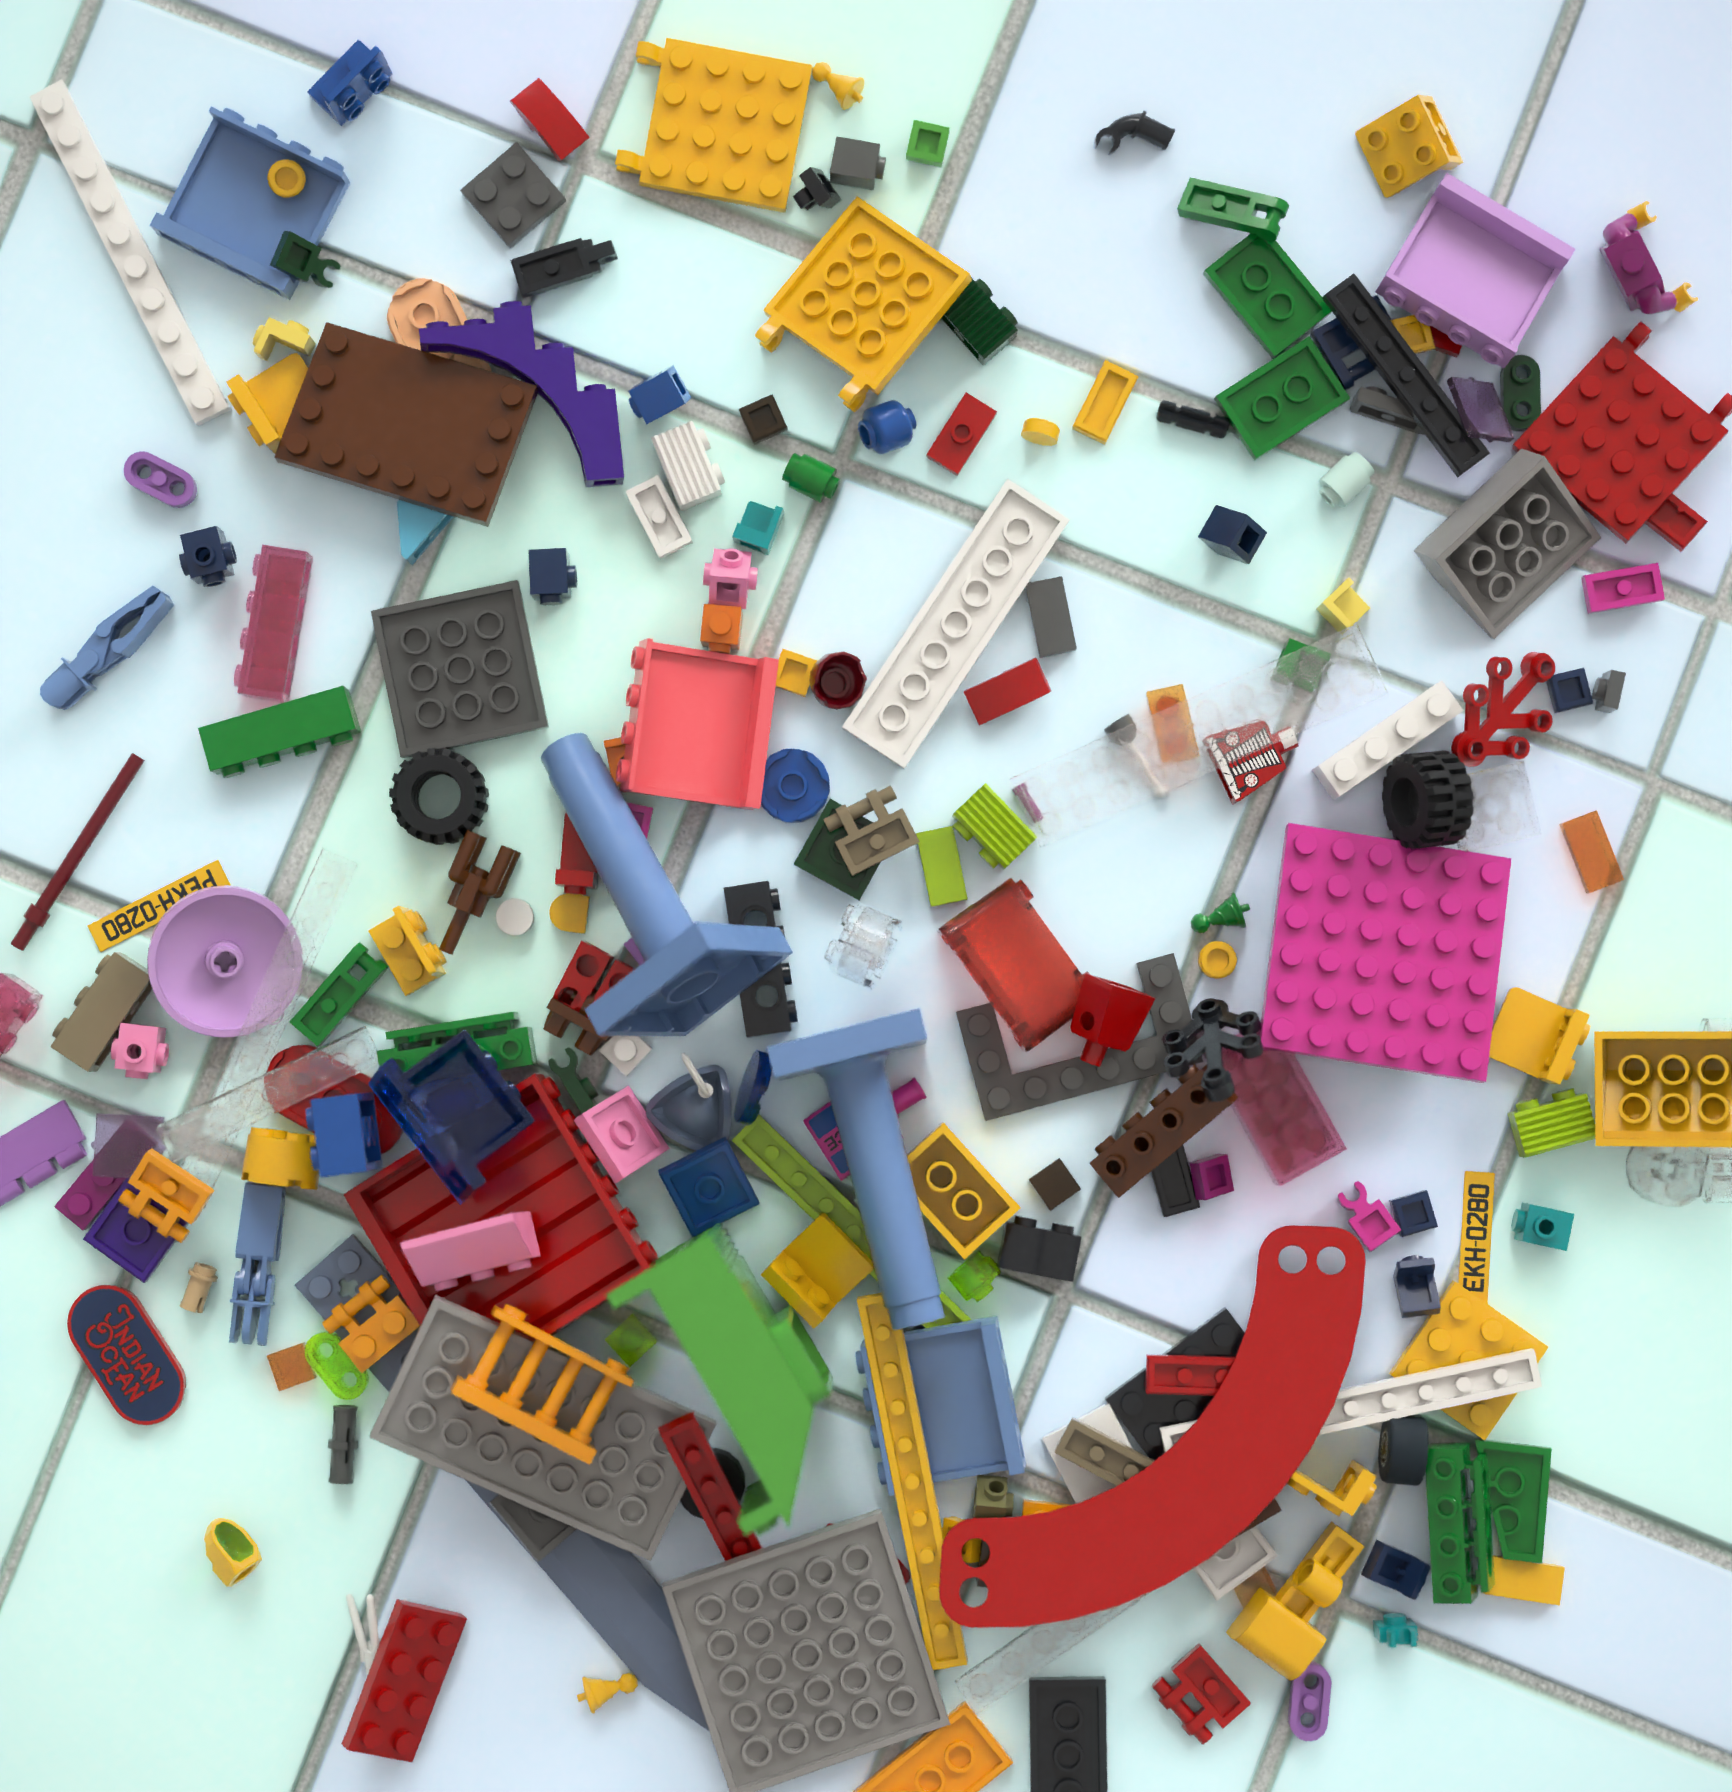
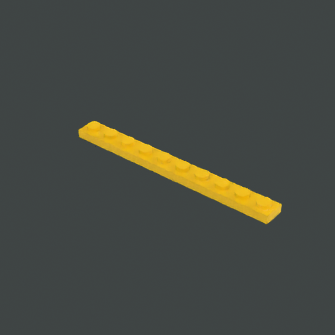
M881 1293L858 1296L857 1304L925 1647L933 1670L967 1665L968 1656L962 1626L954 1622L945 1613L940 1602L941 1550L944 1534L903 1329L892 1330L888 1310L884 1306Z

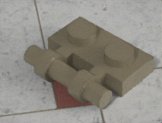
M891 785L878 792L876 789H873L865 794L866 798L848 807L844 804L835 809L836 813L823 819L829 832L843 826L848 836L836 841L835 844L851 876L920 842L903 808L888 814L884 805L897 799ZM874 811L878 820L858 830L854 820Z

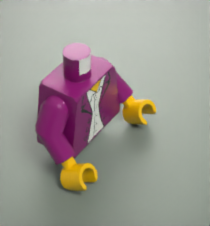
M1645 201L1629 209L1627 214L1609 223L1604 228L1603 238L1607 245L1599 250L1631 312L1638 308L1644 314H1655L1672 309L1682 312L1698 301V297L1693 298L1688 294L1687 290L1692 287L1688 282L1683 283L1672 292H1665L1661 274L1639 231H1634L1657 220L1656 215L1653 217L1648 215L1646 206L1650 202Z

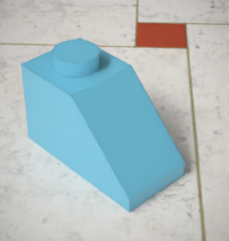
M398 500L401 555L413 565L454 516Z

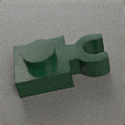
M291 231L283 232L270 263V266L300 282H308L311 275L313 282L317 286L324 288L333 287V283L325 279L324 269L328 267L332 270H340L341 265L333 259H318L322 248Z

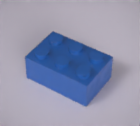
M374 1092L311 1100V1108H306V1121L308 1130L315 1132L316 1146L311 1147V1162L313 1169L319 1170L320 1178L367 1172L383 1167Z

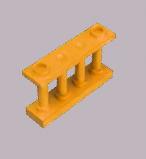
M506 1304L504 1309L494 1306L491 1312L492 1315L502 1321L473 1375L469 1373L466 1379L457 1375L450 1388L451 1393L590 1465L597 1452L595 1446L590 1444L592 1440L590 1434L618 1381L631 1388L634 1380L631 1376L627 1375L630 1368L610 1357L604 1363L524 1321L527 1314L509 1304ZM517 1328L536 1339L508 1392L503 1391L501 1397L487 1390L489 1386L487 1380L514 1329ZM549 1346H552L569 1355L570 1358L543 1409H538L534 1415L521 1408L524 1403L521 1399ZM586 1364L600 1371L604 1376L577 1427H572L570 1432H567L556 1426L558 1419L555 1417L581 1368Z

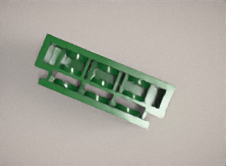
M507 1012L385 1032L386 1040H394L395 1048L377 1051L382 1088H392L538 1064L532 1027L514 1029L513 1020H519L518 1012ZM507 1027V1034L478 1038L477 1031ZM470 1033L469 1040L441 1044L439 1038ZM432 1039V1046L404 1050L402 1043Z
M1431 1443L1428 1445L1426 1488L1433 1603L1472 1604L1478 1597V1585H1481V1592H1489L1495 1585L1487 1454H1479L1473 1461H1470L1469 1443ZM1467 1469L1470 1472V1480H1473L1471 1498H1469ZM1469 1507H1472V1519L1476 1521V1531H1473V1536H1471ZM1472 1546H1474V1557H1478V1569H1475V1574H1473Z

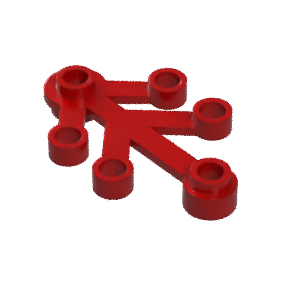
M1540 652L1526 654L1520 665L1522 677L1504 698V680L1510 677L1513 669L1511 661L1506 657L1494 656L1487 662L1488 688L1483 684L1475 683L1468 684L1463 691V700L1466 703L1464 731L1455 736L1451 745L1452 754L1459 758V762H1463L1466 767H1476L1483 762L1486 756L1506 755L1513 759H1524L1530 750V745L1526 738L1510 736L1506 741H1492L1489 739L1497 729L1529 728L1531 731L1544 733L1551 728L1553 719L1547 710L1533 709L1529 713H1512L1537 683L1546 682L1554 675L1556 669L1555 662L1548 654ZM1500 663V664H1501V671H1500V673L1498 674L1497 667H1498V664ZM1477 690V691H1478V698H1477L1476 701H1475V699H1474V693H1475V691ZM1487 703V718L1480 725V707ZM1539 716H1541V723L1538 726L1537 721ZM1518 743V750L1515 753V745Z

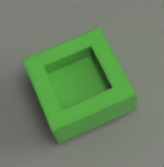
M914 120L906 152V160L942 168L950 127Z

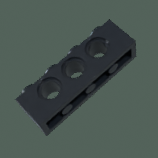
M769 881L723 887L729 924L745 925V919L749 913L760 911L766 916V927H779L785 937L783 925L776 926L774 911L781 910L778 888L770 889ZM789 962L779 963L740 993L747 1038L792 1031L791 1023L798 1022L795 1000L787 1001L785 988L787 985H792ZM771 985L778 992V1000L771 1007H763L757 1001V992L762 986Z

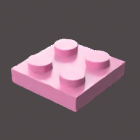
M630 1086L625 1087L574 1119V1122L615 1184L670 1149L658 1129L647 1118L645 1109Z

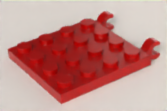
M1641 321L1623 342L1613 336L1512 446L1515 452L1524 449L1545 456L1576 502L1625 544L1629 542L1723 440L1729 430L1722 423L1732 414V395L1728 392L1708 414L1635 354L1649 339L1648 335L1652 332Z

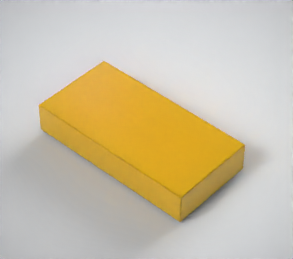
M1105 360L1072 429L1105 445L1139 376Z
M1493 1555L1495 1585L1489 1592H1483L1484 1594L1560 1606L1565 1567L1549 1563L1503 1559V1556Z

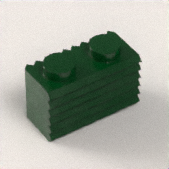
M972 278L969 285L941 319L984 366L1017 337L1018 329L1015 325L1018 322L1005 306L1001 309L997 307L991 299L993 296L992 291L983 280L979 278L974 281Z

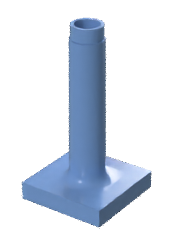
M574 733L556 740L543 751L540 758L549 775V780L645 961L585 1009L598 1036H686L793 953L779 927L706 922L693 923L599 752L595 751L586 734Z
M920 1008L767 1047L774 1078L781 1081L814 1072L819 1074L826 1083L885 1308L888 1310L892 1330L908 1328L945 1317L939 1295L941 1291L886 1072V1060L891 1052L926 1043L927 1035Z

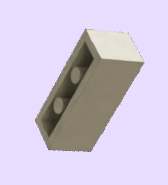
M113 952L111 956L107 954L100 961L95 970V973L98 975L90 987L85 986L79 992L74 1001V1005L77 1006L69 1019L65 1017L59 1022L52 1034L55 1040L50 1047L87 1072L98 1071L111 1052L113 1039L119 1036L120 1023H130L152 991L147 968L121 952Z

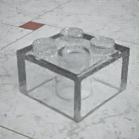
M1524 761L1467 774L1470 776L1471 788L1474 792V814L1471 816L1472 823L1470 828L1466 830V836L1462 840H1458V850L1465 851V853L1542 834Z

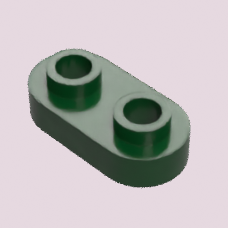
M1527 355L1514 356L1500 372L1501 419L1506 427L1517 432L1526 431L1541 414L1540 368L1537 362ZM1516 368H1524L1527 371V378H1519L1516 375ZM1517 405H1525L1528 409V415H1519L1516 410Z

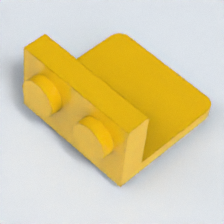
M297 353L290 354L247 382L239 374L226 382L232 391L227 396L232 406L239 415L245 412L252 422L247 427L251 436L259 447L266 444L274 454L277 451L308 371L306 363Z
M1518 987L1510 988L1492 1027L1489 1058L1546 1083L1560 1085L1562 1079L1568 1080L1574 1069L1576 1060L1572 1059L1577 1044L1582 1046L1589 1034L1590 1025L1587 1024L1590 1014L1578 1009H1566Z
M1353 1459L1333 1491L1299 1470H1296L1287 1482L1289 1486L1307 1496L1310 1490L1317 1494L1315 1500L1335 1515L1340 1516L1342 1511L1352 1517L1361 1503L1366 1505L1377 1487L1373 1483L1376 1476Z

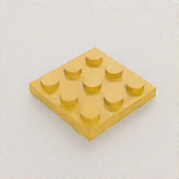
M1452 1280L1439 1299L1441 1305L1440 1313L1428 1315L1389 1374L1393 1377H1399L1529 1348L1535 1350L1538 1364L1549 1347ZM1517 1393L1440 1410L1485 1441Z

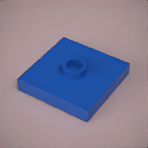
M726 1136L658 1170L692 1238L712 1228L715 1224L723 1223L760 1204Z

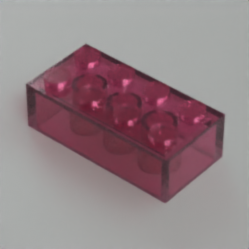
M1239 1031L1233 1034L1241 1038L1243 1037ZM1222 1047L1224 1069L1231 1074L1235 1085V1093L1239 1097L1230 1106L1275 1185L1282 1186L1347 1150L1293 1053L1264 1049V1052L1259 1057L1246 1059L1240 1053ZM1205 1052V1053L1203 1054V1057H1204L1205 1061L1207 1062L1206 1052Z

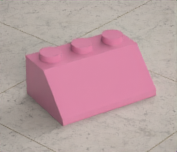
M530 1211L509 1213L401 1242L402 1251L421 1286L434 1285L436 1291L458 1286L457 1278L471 1275L472 1282L495 1276L494 1268L507 1265L508 1271L512 1272L531 1267L530 1259L541 1256Z

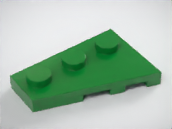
M1474 1438L1478 1455L1487 1454L1490 1506L1503 1559L1542 1563L1552 1448L1494 1440L1484 1441L1483 1439Z

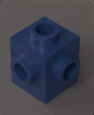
M218 526L180 535L184 553L179 554V560L185 576L190 575V579L198 584L203 583V587H213L225 583V577L235 575L232 564L237 563L235 548L231 541H226L224 531Z

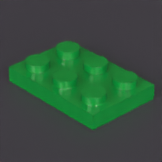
M1250 233L1203 272V275L1272 359L1279 356L1332 313L1319 292L1276 240L1266 241L1256 234Z
M1310 336L1214 398L1225 417L1230 420L1231 426L1254 461L1350 399Z

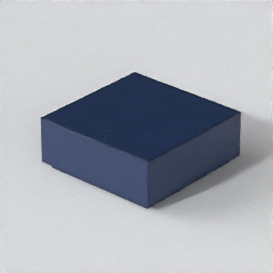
M1584 667L1555 674L1546 681L1554 714L1593 704Z
M1427 1190L1389 1200L1395 1222L1401 1229L1400 1237L1438 1227Z

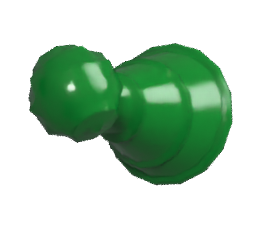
M1232 892L1231 896L1215 908L1208 917L1201 913L1194 915L1190 921L1191 927L1198 933H1205L1210 924L1213 926L1224 925L1245 928L1246 923L1243 913L1250 911L1249 904L1240 906L1235 893Z

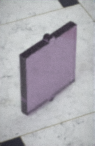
M1450 377L1447 380L1468 437L1487 439L1489 443L1494 440L1511 442L1515 439L1493 383L1477 381L1473 377L1468 379Z
M97 1113L95 1141L91 1143V1147L94 1149L93 1176L131 1178L148 1150L152 1148L163 1155V1152L167 1149V1146L163 1144L165 1117Z

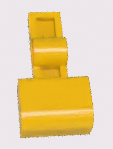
M1331 1521L1275 1597L1259 1587L1226 1633L1230 1638L1287 1680L1297 1679L1306 1670L1326 1642V1637L1311 1625L1309 1620L1319 1607L1326 1608L1338 1598L1343 1587L1342 1576L1365 1546Z

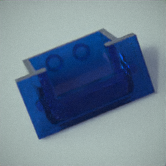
M466 1029L406 1072H403L394 1059L390 1058L379 1066L368 1083L460 1205L470 1199L486 1182V1179L477 1167L535 1122V1119L520 1101L522 1097L517 1087L511 1081L505 1082L497 1071L498 1064L494 1057L488 1051H482Z

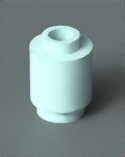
M1353 452L1350 456L1344 455L1319 479L1321 489L1318 492L1330 506L1335 507L1338 504L1341 507H1345L1371 482L1370 477L1375 473L1374 469L1357 452Z

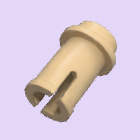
M195 1262L194 1267L189 1268L188 1274L191 1276L179 1305L181 1308L195 1313H203L212 1282H217L218 1279L215 1275L217 1271L215 1267Z

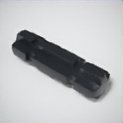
M1166 400L1160 402L1156 414V419L1160 422L1170 424L1172 421L1178 427L1203 434L1205 431H1208L1210 436L1221 439L1227 435L1230 420L1227 417L1220 415L1211 417L1209 412L1184 405L1179 408L1176 407V403Z

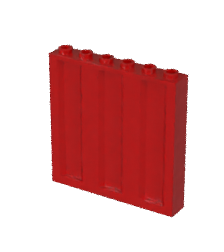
M534 1073L343 1194L420 1326L435 1295L498 1323L502 1320L492 1315L491 1312L494 1306L504 1309L505 1305L509 1304L527 1314L524 1321L553 1336L608 1302L609 1300L606 1295L610 1291L656 1265L655 1261L659 1258L654 1247L647 1239L642 1241L635 1229L639 1226L636 1217L628 1207L623 1209L616 1197L619 1194L617 1185L613 1182L610 1175L606 1174L603 1176L596 1164L600 1161L589 1143H584L577 1130L579 1128L574 1122L575 1115L570 1109H563L558 1100L561 1092L551 1077L545 1078L543 1074ZM530 1211L541 1256L530 1259L531 1267L512 1272L508 1271L507 1265L494 1268L495 1276L472 1282L471 1275L457 1278L458 1286L436 1291L434 1285L421 1286L402 1251L401 1242L509 1213ZM517 1328L514 1329L515 1331H518V1332H520V1333H522V1334H524V1335H527V1336H529V1337H531V1338H533V1339H536V1338H534L533 1336H531V1335H529V1334H527V1333H525V1332H523V1331H521V1330H519V1329H517Z

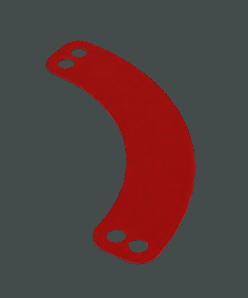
M1291 1225L1280 1227L1271 1232L1265 1238L1259 1250L1255 1295L1247 1329L1238 1353L1221 1387L1198 1420L1169 1450L1147 1468L1118 1486L1090 1499L1044 1513L1017 1517L969 1518L954 1525L945 1536L941 1550L939 1596L945 1613L957 1624L969 1628L1026 1627L1076 1619L1123 1605L1169 1584L1208 1560L1245 1530L1285 1487L1311 1450L1334 1407L1352 1357L1362 1311L1366 1258L1359 1240L1347 1230L1338 1227ZM1298 1246L1306 1253L1307 1263L1303 1270L1297 1273H1288L1280 1267L1278 1258L1280 1252L1285 1247ZM1335 1247L1342 1251L1345 1256V1266L1339 1273L1330 1275L1319 1269L1317 1256L1322 1249ZM971 1539L985 1541L990 1549L989 1559L981 1567H970L962 1558V1548ZM969 1578H979L987 1586V1599L980 1606L970 1607L961 1600L960 1587Z

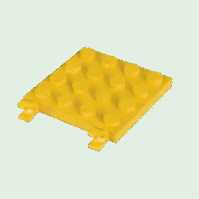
M666 38L665 48L650 42L638 41L636 50L637 63L658 66L661 69L644 156L618 149L615 165H617L616 170L624 173L639 174L640 186L786 213L811 80L812 65L672 38Z
M856 196L763 309L769 319L757 330L755 337L761 341L759 344L772 353L781 343L783 334L787 330L853 377L842 388L838 396L844 400L843 405L855 413L865 401L869 389L877 395L883 390L969 285L972 278L966 270Z

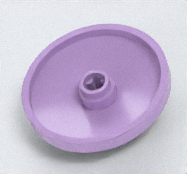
M228 885L213 886L186 895L164 913L150 939L147 954V970L157 1000L176 1022L203 1035L235 1037L254 1032L266 1026L287 1007L299 985L302 972V951L298 935L292 923L273 901L247 888Z

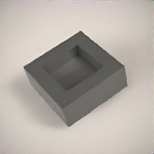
M1611 669L1603 673L1602 678L1598 677L1596 679L1592 692V699L1597 700L1595 705L1596 711L1611 713L1618 710L1626 676L1625 672Z

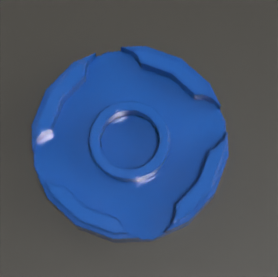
M782 749L770 755L766 759L761 798L762 808L773 818L785 823H802L815 817L825 806L830 793L829 775L824 764L813 753L801 749Z

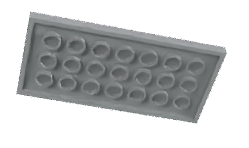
M435 1295L375 1421L369 1438L651 1561L687 1487L659 1434L658 1427L694 1411L709 1441L716 1427V1420L634 1383L630 1388L618 1381L590 1434L592 1437L590 1444L595 1446L597 1452L589 1465L451 1393L450 1388L457 1375L465 1379L469 1373L473 1375L500 1323ZM513 1331L487 1380V1383H489L488 1391L501 1397L503 1391L508 1392L535 1339L518 1331ZM549 1346L521 1399L524 1402L521 1407L522 1409L534 1415L538 1409H543L570 1358L569 1355ZM586 1364L583 1365L555 1417L558 1419L557 1427L567 1432H570L572 1427H577L604 1376L603 1373Z

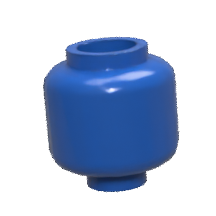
M890 400L866 409L862 415V421L858 423L859 435L864 446L867 449H873L878 454H885L909 445L913 438V430L916 429V419L911 409H905L896 400Z

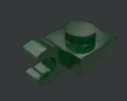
M568 1047L565 1049L566 1054L570 1058V1063L567 1067L562 1068L558 1066L554 1058L549 1059L548 1063L551 1070L561 1078L564 1087L583 1114L597 1105L594 1098L599 1096L588 1077L581 1079L579 1074L576 1073L578 1056L572 1048Z

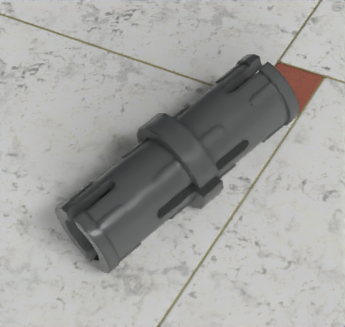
M333 1405L332 1439L328 1440L327 1447L331 1449L328 1482L332 1484H352L354 1450L358 1449L359 1443L358 1440H355L358 1406Z

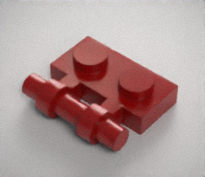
M1200 1643L1171 1667L1173 1673L1180 1679L1178 1683L1171 1687L1161 1676L1151 1685L1160 1696L1158 1701L1166 1710L1171 1709L1183 1722L1181 1727L1189 1736L1194 1735L1202 1745L1207 1743L1213 1736L1212 1732L1205 1726L1209 1720L1214 1718L1224 1729L1251 1704L1250 1700ZM1189 1692L1202 1705L1196 1712H1193L1182 1699Z

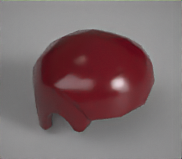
M841 651L825 654L815 662L810 672L809 682L816 700L821 705L835 710L851 707L862 696L867 681V676L860 664L861 660L855 655Z

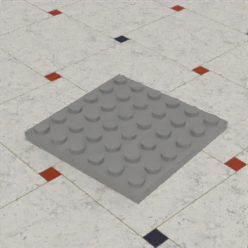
M881 1508L661 1583L729 1792H757L950 1725Z

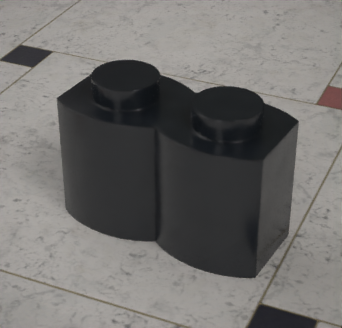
M1016 1215L1014 1222H1005L997 1261L999 1268L1073 1282L1082 1238L1079 1235L1073 1234L1074 1227L1052 1223L1051 1229L1036 1227V1219Z

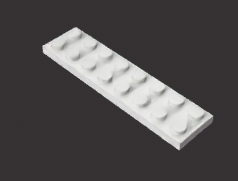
M1007 478L843 724L842 729L905 769L1070 519Z

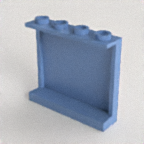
M211 106L209 113L213 119L164 215L156 212L150 226L157 235L291 300L300 281L270 266L283 232L291 231L318 246L351 182L345 172H343L344 167L335 160L324 157L321 161L311 156V150L293 140L287 144L277 139L278 134L270 128L261 124L254 128L244 123L245 118L239 113L226 107L222 112ZM279 160H293L300 164L305 171V187L294 197L285 198L278 196L271 190L268 184V171Z
M998 1316L904 1332L933 1483L1005 1470L1009 1471V1476L1025 1473L1026 1460ZM863 1339L860 1346L861 1351H856L855 1353L856 1364L859 1374L865 1373L868 1388H863L864 1404L866 1411H873L875 1425L870 1426V1434L873 1447H880L882 1462L877 1463L879 1480L881 1485L887 1484L889 1496L895 1495L865 1340Z

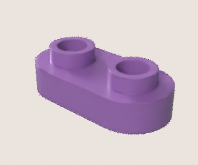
M136 452L130 455L124 464V476L129 484L171 507H186L193 502L197 495L196 481L189 473L149 452ZM144 467H150L151 475L148 478L142 479L140 471ZM180 483L184 484V492L178 496L174 495V486Z
M1311 1662L1297 1679L1291 1681L1288 1724L1294 1735L1303 1741H1315L1321 1738L1328 1727L1332 1682L1327 1670L1316 1662ZM1311 1674L1317 1677L1315 1685L1311 1687L1305 1686V1677ZM1305 1713L1313 1714V1720L1308 1725L1300 1723V1718Z

